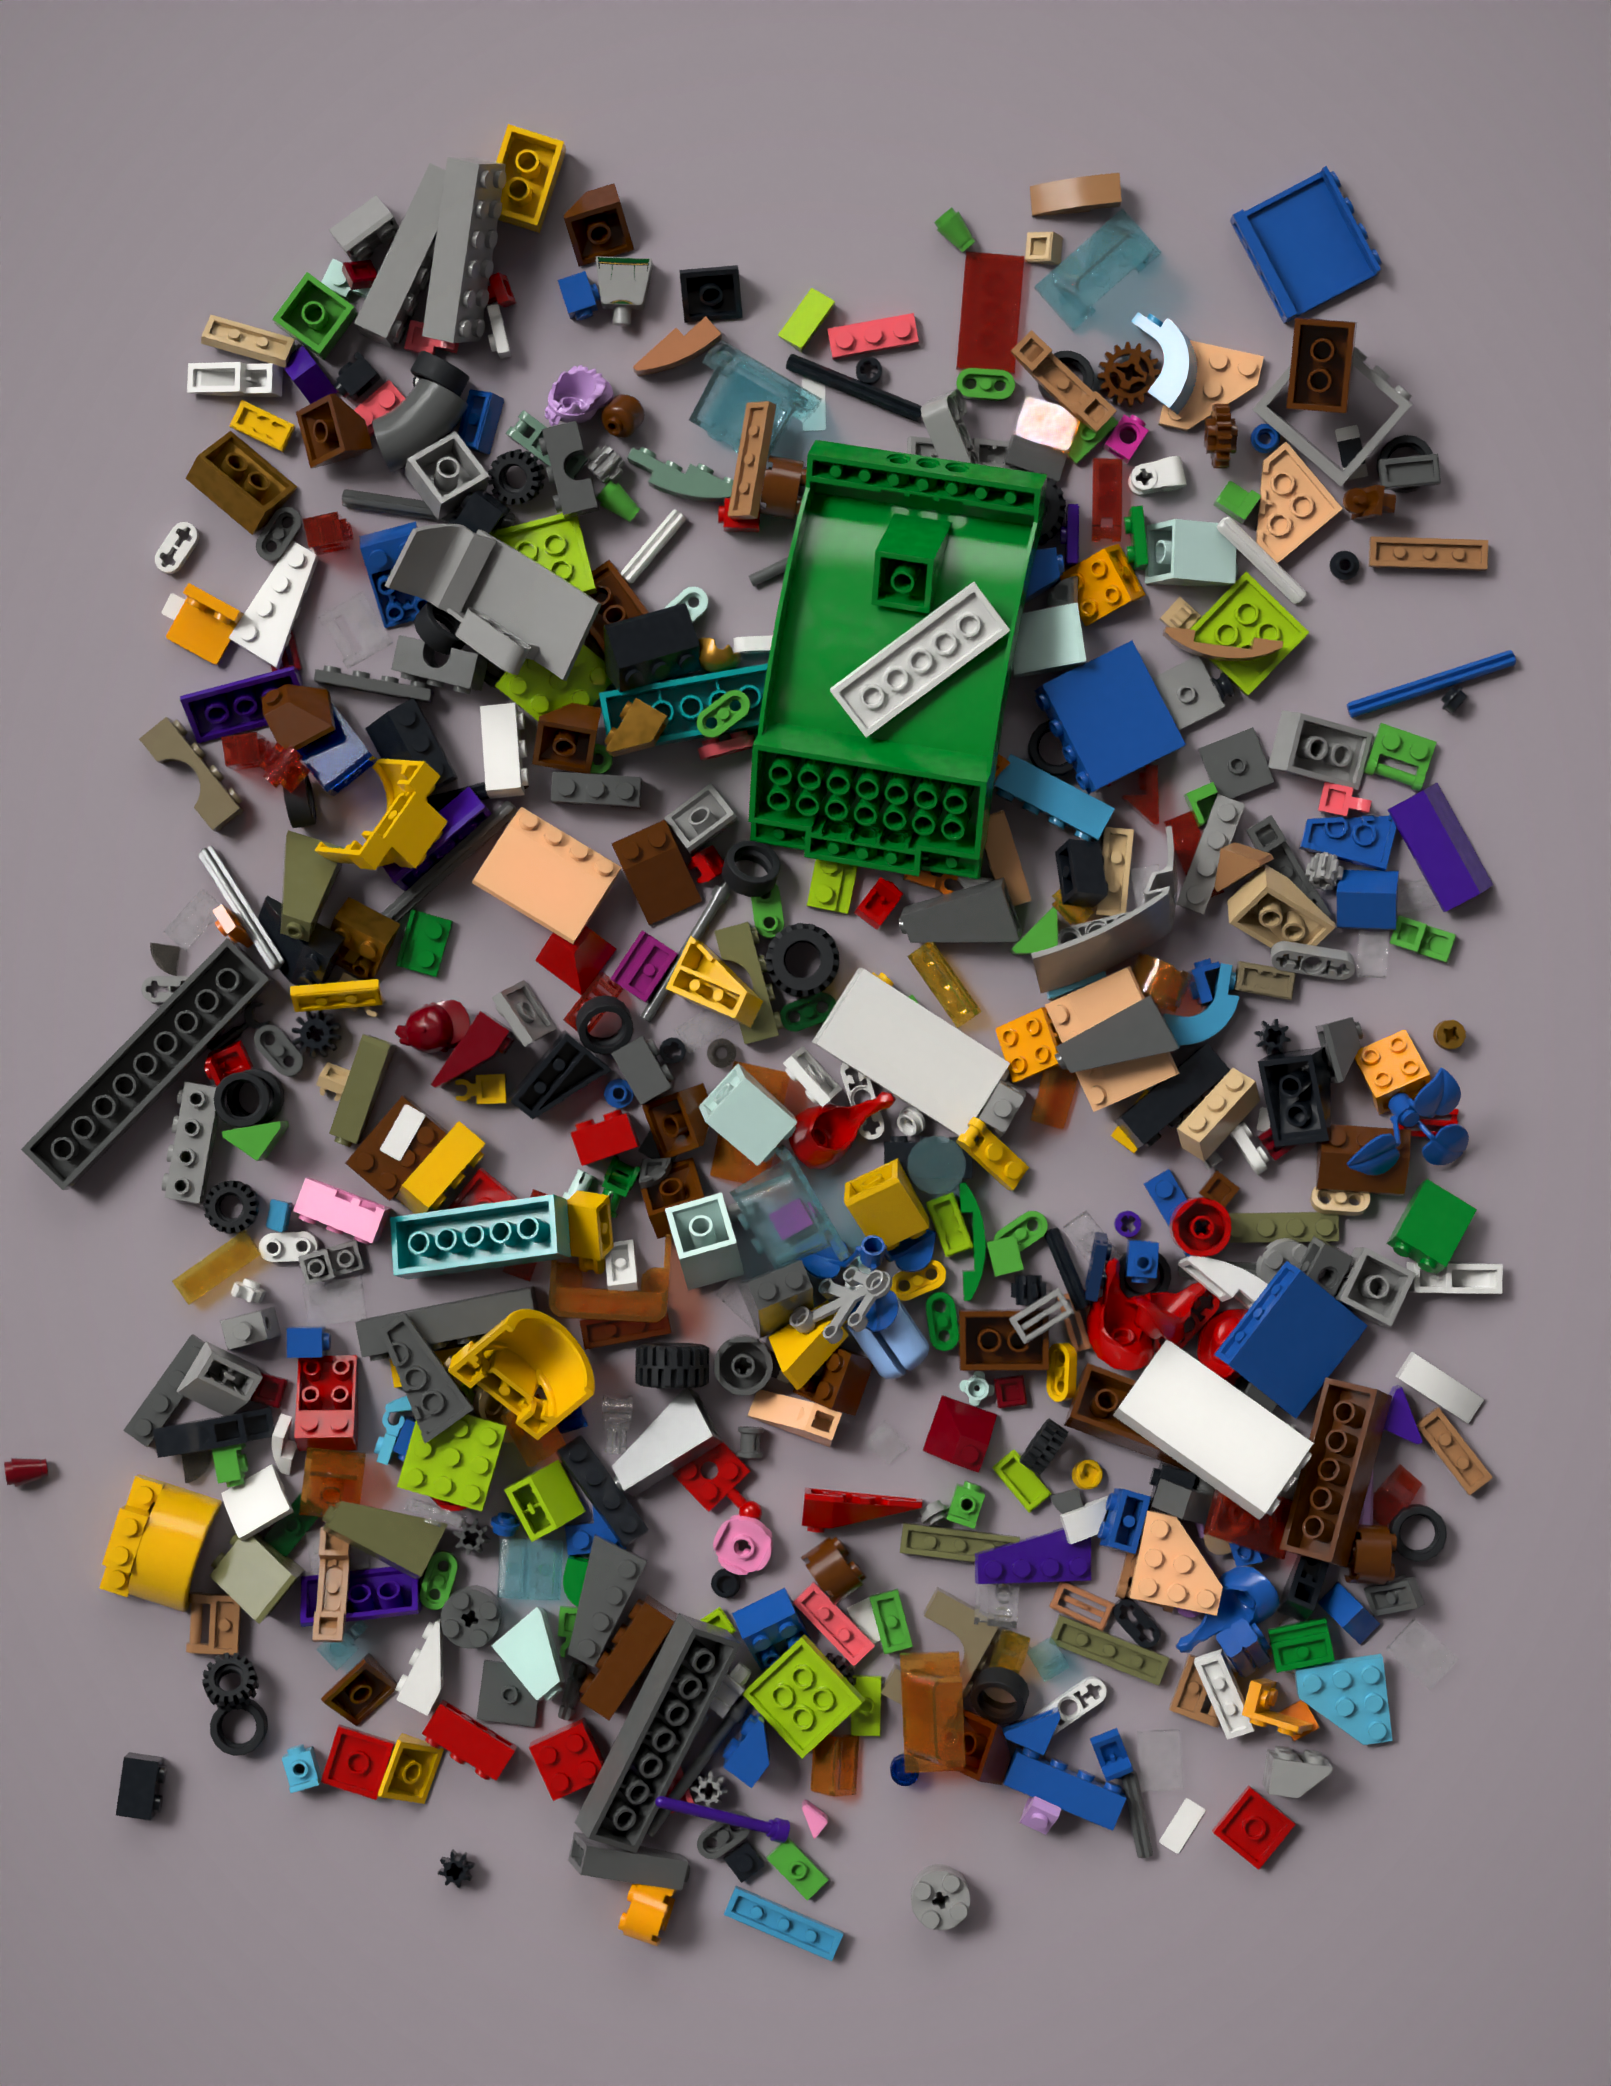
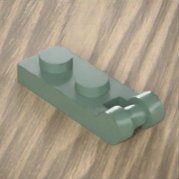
M523 410L518 416L519 421L514 427L510 426L505 434L531 452L544 464L551 466L549 456L542 455L539 438L544 437L542 429L547 427ZM528 427H531L535 431L528 439L523 433ZM584 455L571 458L566 465L567 476L574 479L586 464L588 458Z

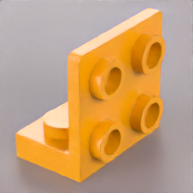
M1115 544L1098 551L1063 572V576H1060L1061 581L1069 577L1078 576V609L1085 626L1091 625L1118 608L1146 596L1131 565L1128 564L1120 544Z
M188 583L183 591L187 598L171 625L166 638L208 662L218 665L231 642L229 636L244 614Z
M1041 1007L995 1029L1004 1058L1010 1063L1008 1070L1013 1082H1020L1049 1068L1060 1066L1054 1054L1058 1053L1056 1046L1062 1044L1046 1007Z
M1406 1030L1399 1031L1359 1049L1354 1058L1372 1092L1374 1106L1379 1115L1390 1111L1388 1103L1394 1095L1406 1093L1415 1100L1420 1090L1431 1081L1430 1073Z
M1268 1678L1250 1681L1242 1712L1243 1716L1250 1718V1723L1261 1727L1275 1725L1278 1726V1732L1290 1736H1295V1733L1302 1734L1304 1731L1312 1730L1313 1724L1269 1710L1270 1706L1273 1707L1277 1700L1278 1690L1275 1689L1277 1681Z

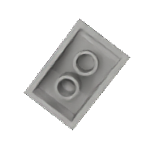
M1282 710L1268 768L1359 790L1373 733L1303 713Z

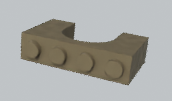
M937 1587L923 1614L924 1617L950 1630L960 1639L964 1647V1657L960 1668L954 1675L945 1680L927 1681L894 1664L881 1688V1694L944 1728L946 1722L952 1723L959 1711V1707L956 1706L959 1698L968 1695L973 1685L970 1678L975 1670L981 1671L988 1657L984 1655L989 1644L992 1646L996 1644L1002 1630L998 1629L1000 1626L999 1620Z

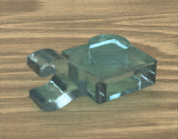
M359 1620L344 1633L343 1642H323L316 1650L337 1671L359 1649L354 1641L368 1626L362 1620Z

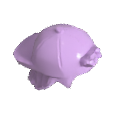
M582 365L578 367L573 366L568 372H562L557 382L553 383L548 395L545 417L549 419V424L552 427L558 425L560 421L565 423L577 421V424L586 422L595 415L597 409L612 401L614 397L612 387L602 377L601 373L596 372V369L588 371V368Z

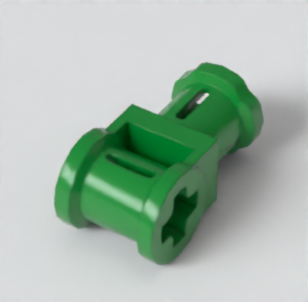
M614 1155L604 1176L605 1180L601 1186L604 1187L602 1194L609 1195V1198L612 1193L614 1194L610 1202L611 1217L617 1218L618 1214L616 1211L622 1198H626L629 1191H631L641 1170V1167L638 1165L633 1167L620 1161L616 1155ZM616 1170H619V1171H622V1172L628 1174L629 1177H627V1176H625V1175H623V1174L617 1172Z

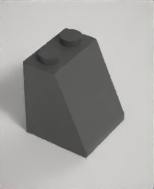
M802 1260L789 1262L738 1283L759 1338L777 1332L790 1324L789 1319L795 1309L801 1306L807 1307L810 1311L814 1309L813 1287Z

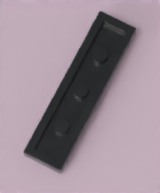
M579 1435L557 1450V1456L623 1548L648 1532L649 1529L622 1491L618 1489L614 1480L582 1435Z

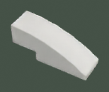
M188 363L187 393L239 397H282L283 367L273 363Z
M1189 1256L1178 1263L1182 1269L1223 1302L1234 1297L1247 1309H1250L1268 1285L1257 1276L1242 1268L1208 1257Z
M1407 1262V1269L1416 1273L1408 1292L1502 1294L1503 1264L1448 1263L1447 1267L1436 1275L1435 1273H1428L1422 1270L1417 1262Z
M1413 1352L1409 1354L1395 1376L1467 1424H1469L1484 1401L1482 1397Z

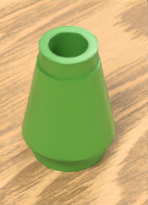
M952 207L934 222L938 227L936 231L955 247L959 248L961 252H964L975 242L959 211L956 213Z
M611 480L596 497L601 502L600 506L626 519L628 522L640 510L619 483L615 484Z

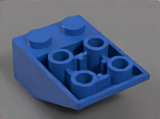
M416 521L359 536L360 550L384 628L414 621L418 612L428 602L422 598L385 586L412 529L418 528Z

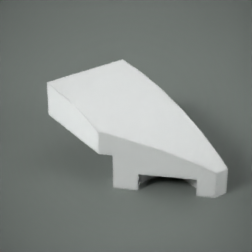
M281 1414L272 1434V1452L279 1471L289 1475L297 1445L295 1441L288 1439L292 1417Z
M1108 1496L1085 1503L1084 1507L1060 1515L1069 1544L1098 1534L1100 1525L1107 1512L1106 1502Z

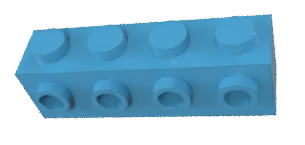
M1012 754L1009 755L1007 760L1010 764L999 774L993 786L998 789L996 795L1009 802H1012L1013 798L1024 803L1022 806L1024 810L1038 816L1039 812L1049 816L1048 822L1058 828L1064 829L1065 826L1076 830L1074 836L1083 841H1091L1093 839L1097 842L1115 808Z

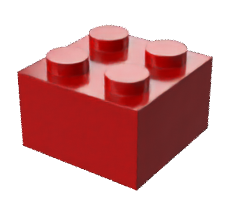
M620 1109L604 1114L603 1118L605 1121L595 1124L594 1119H590L575 1125L576 1131L570 1132L582 1166L641 1146L629 1113L622 1114Z
M585 1717L532 1741L529 1745V1750L553 1801L594 1783L605 1762Z

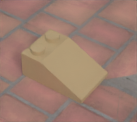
M1266 864L1227 901L1229 923L1270 948L1280 941L1317 946L1335 928V923L1289 878Z

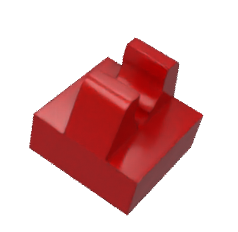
M499 272L489 277L491 285L487 289L489 292L488 304L498 302L499 305L506 308L516 304L507 276Z
M711 845L691 857L692 860L688 864L689 870L698 867L702 876L697 879V882L704 883L722 874L724 861L715 847Z

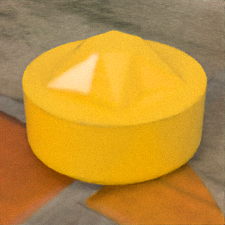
M1094 1460L1079 1461L1072 1469L1073 1482L1080 1489L1096 1488L1102 1481V1469Z

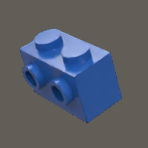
M1115 1488L1114 1493H1110L1107 1498L1106 1510L1109 1511L1106 1522L1103 1521L1099 1528L1098 1538L1101 1539L1099 1545L1124 1553L1136 1554L1151 1497L1130 1490Z

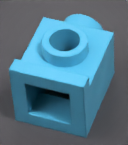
M304 1744L287 1749L288 1754L282 1757V1762L289 1782L290 1793L318 1786L321 1783L322 1776L313 1746L305 1748ZM302 1764L305 1767V1772H296L295 1765Z

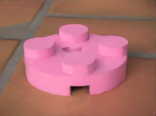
M738 1514L733 1515L719 1527L714 1538L713 1547L718 1556V1561L723 1568L734 1574L747 1575L748 1572L763 1569L768 1563L773 1550V1535L771 1530L766 1528L759 1520ZM736 1541H748L751 1549L745 1548L744 1551H740L738 1549L739 1544Z

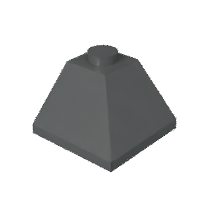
M1353 1017L1315 1026L1320 1046L1325 1047L1331 1083L1344 1081L1361 1046L1359 1039L1363 1038L1362 1029L1359 1021L1354 1022Z

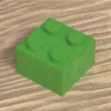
M306 272L272 320L280 329L325 360L356 318L358 312L352 304Z

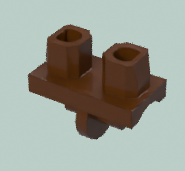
M1373 485L1362 489L1352 488L1344 494L1343 505L1349 513H1352L1351 520L1360 521L1381 516L1383 512L1394 513L1396 495L1384 493L1385 486Z

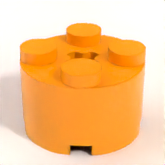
M636 1883L632 1884L627 1896V1901L631 1902L627 1912H623L618 1929L622 1930L625 1936L658 1946L662 1940L658 1935L660 1930L665 1931L675 1902V1899L671 1897L676 1894V1890Z

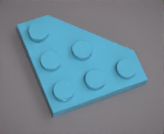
M1381 1654L1340 1659L1294 1669L1297 1695L1306 1704L1363 1745L1393 1741L1384 1661Z

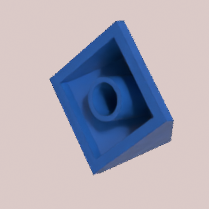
M1343 870L1342 880H1338L1336 892L1337 928L1396 930L1399 871Z

